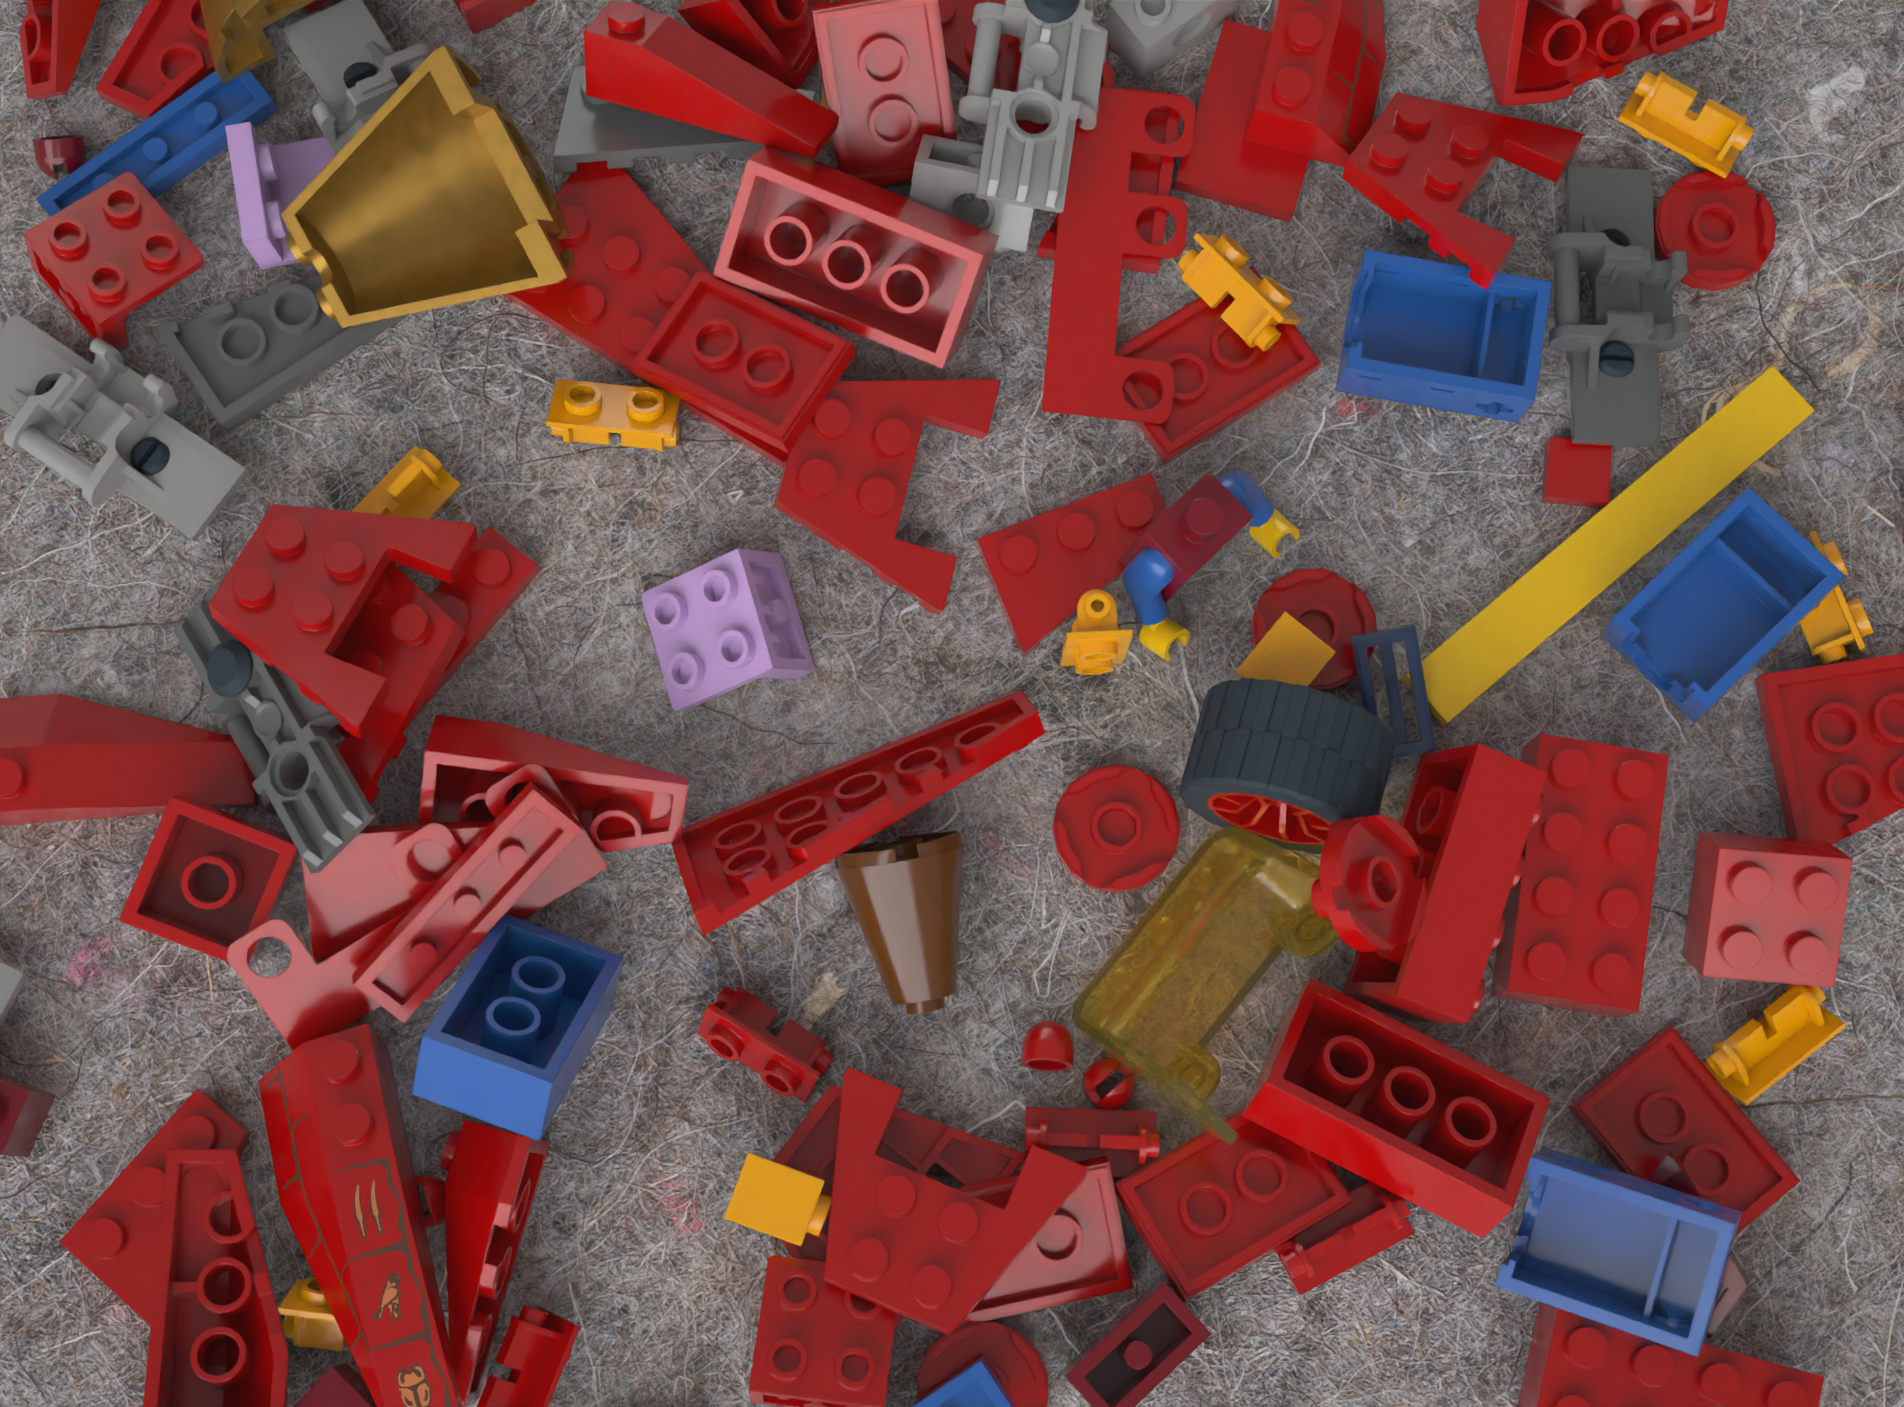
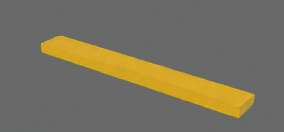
M1772 365L1421 661L1430 712L1444 727L1807 419L1815 410ZM1408 672L1402 680L1412 691L1410 674Z

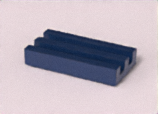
M1415 624L1403 625L1393 629H1380L1370 633L1351 634L1363 708L1377 717L1378 713L1366 647L1379 645L1393 733L1397 742L1393 758L1436 751ZM1404 641L1421 739L1409 742L1392 643Z

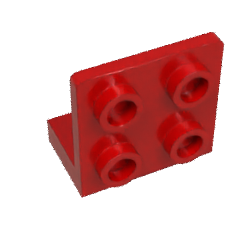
M131 172L121 174L23 233L34 272L92 340L99 337L118 349L119 352L129 347L124 321L129 319L128 313L204 266L203 255Z
M777 1255L769 1257L749 1384L751 1403L779 1407H885L897 1313L825 1282L824 1261Z

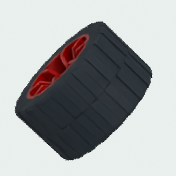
M1242 678L1240 680L1223 681L1219 685L1211 687L1205 696L1179 787V794L1184 803L1194 813L1199 814L1208 822L1218 825L1229 832L1288 850L1322 854L1323 846L1328 837L1329 827L1333 822L1379 814L1397 742L1393 732L1388 726H1385L1380 718L1353 702L1341 699L1339 696L1318 691L1311 687L1278 680Z

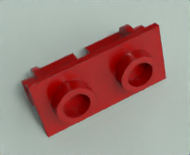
M725 985L714 1003L707 1005L697 1034L703 1037L709 1048L720 1057L729 1061L739 1060L759 1073L762 1081L774 1092L787 1097L793 1095L806 1104L819 1076L822 1077L835 1057L833 1053L825 1049L828 1042L820 1039L791 1019L787 1021L778 1036H774L767 1030L777 1017L778 1011L742 987L734 991Z
M1026 1107L1024 1156L1026 1157L1024 1162L1031 1146L1035 1145L1073 1162L1107 1156L1112 1176L1127 1177L1155 1161L1156 1157L1159 1156V1131L1156 1130L1157 1112Z
M1367 1181L1348 1192L1353 1199L1348 1206L1276 1248L1275 1252L1298 1295L1306 1293L1413 1235L1415 1232L1406 1218L1411 1214L1404 1199L1371 1181Z
M524 1304L519 1316H511V1323L495 1362L503 1366L513 1368L509 1379L489 1375L477 1407H548L562 1371L570 1359L572 1346L580 1326L543 1307L538 1306L535 1308Z

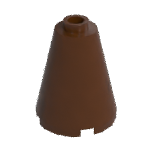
M940 831L899 837L898 841L879 844L878 841L866 843L835 858V869L890 1000L893 1004H905L907 1014H919L942 1009L945 1007L944 997L956 992L964 847L961 833H957V831Z

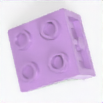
M251 122L225 126L244 245L261 270L300 263L287 244L286 233L289 232V229L281 213L334 158L335 152L325 137L273 146L271 142L263 143Z
M737 548L644 592L641 596L670 702L675 711H686L759 678L798 679L815 671L781 553Z

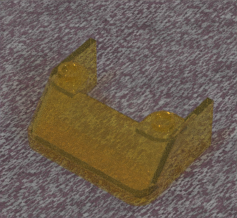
M1227 827L1215 832L1205 840L1078 996L1073 1007L1072 1017L1074 1024L1092 1042L1118 1061L1171 1107L1230 1146L1239 1135L1206 1103L1214 1095L1219 1085L1221 1066L1218 1060L1204 1048L1282 951L1301 959L1312 958L1329 950L1339 937L1330 919L1320 917L1312 905L1311 887L1313 882L1319 878V865L1239 827Z

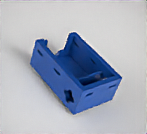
M1365 249L1352 279L1335 391L1518 423L1536 398L1552 282L1499 272L1488 290L1468 278L1470 267Z
M1748 487L1610 620L1602 637L1695 724L1800 623L1846 575Z
M1542 1147L1530 1158L1525 1180L1531 1181L1525 1211L1515 1236L1511 1254L1500 1265L1495 1286L1698 1357L1707 1337L1742 1211Z

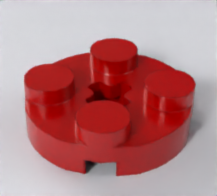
M1387 815L1336 820L1329 827L1328 837L1320 858L1319 878L1313 882L1311 887V901L1315 912L1322 918H1329L1340 938L1358 951L1373 952L1394 949L1393 947L1396 944H1405L1411 941L1420 930L1426 912L1427 885L1426 877L1416 879L1414 877V869L1409 857L1420 856L1409 832L1397 820Z

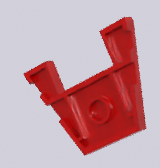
M1397 92L1347 159L1342 178L1398 223L1404 221L1406 217L1431 236L1428 242V246L1444 259L1450 256L1451 253L1471 268L1468 278L1478 286L1488 290L1508 259L1515 238L1461 214L1462 210L1498 158H1502L1557 183L1577 153L1584 134L1574 130Z
M994 379L837 381L796 443L787 453L773 506L837 550L841 551L843 549L873 569L872 573L890 586L895 584L917 599L919 601L918 605L928 612L939 615L945 608L957 557L898 540L895 537L923 424L926 422L982 440L989 431L1001 382Z
M272 504L208 603L211 616L270 667L275 665L297 683L300 692L315 705L322 704L340 719L341 726L352 736L362 739L389 693L387 678L332 657L390 561L452 584L478 540L477 527L466 522Z
M392 561L388 563L332 656L385 677L388 681L389 693L362 739L350 734L337 747L370 805L374 802L380 791L376 783L389 759L396 760L407 741L403 734L420 702L428 703L466 633Z
M847 1067L843 1076L824 1280L831 1285L951 1336L1008 1270V1267L1023 1249L1041 1232L1055 1212L1084 1182L1088 1168L1032 1145L1006 1208L996 1207L877 1156L903 1097V1090Z
M832 1084L772 1160L824 1179L825 1182L821 1194L832 1197L842 1088ZM897 1108L877 1154L879 1157L921 1175H925L930 1167L936 1163L964 1186L1010 1177L1026 1157L1018 1150ZM831 1204L819 1236L806 1232L801 1246L780 1239L792 1258L826 1261ZM898 1313L896 1314L895 1330L904 1319L903 1315Z

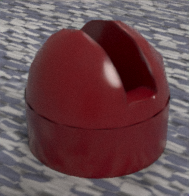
M83 135L49 136L32 139L38 167L45 175L54 180L59 178L58 165L66 164L69 175L86 163Z

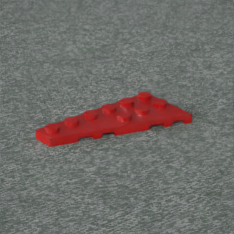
M607 161L578 163L576 166L577 171L571 173L555 196L570 234L559 241L562 252L570 248L575 254L574 274L559 283L502 295L650 387L660 389L635 376L630 364L698 268L709 273L710 271L623 168L608 169ZM682 399L680 400V405L781 468L784 467L787 452Z
M1904 653L1766 673L1754 679L1788 838L1827 841L1834 845L1904 808Z
M1021 689L682 828L681 840L671 842L693 914L702 935L705 936L839 855L855 849L866 839L1006 756L1025 748L1030 742L1045 734L1037 709Z

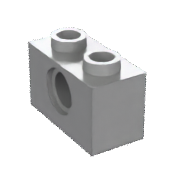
M1113 0L1109 3L1105 30L1108 31V42L1138 80L1142 81L1224 24L1225 19L1229 20L1234 17L1239 0Z
M923 134L914 163L909 199L999 235L995 251L1005 252L1013 249L1026 252L1034 217V208L984 199L985 203L974 204L962 197V194L965 193L976 194L983 146Z

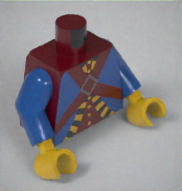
M1231 470L1217 479L1208 471L1157 518L1118 561L1125 568L1122 578L1124 587L1139 622L1143 624L1139 634V642L1167 662L1171 660L1169 655L1171 643L1176 640L1183 646H1186L1190 639V633L1186 628L1167 617L1168 607L1166 603L1248 525L1250 526V536L1274 558L1281 556L1276 551V545L1283 536L1290 534L1296 541L1300 537L1299 529L1274 508L1257 483L1247 473Z

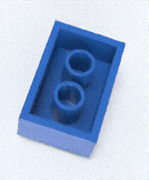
M504 914L488 932L422 1035L412 1094L540 1141L611 1013L624 957Z

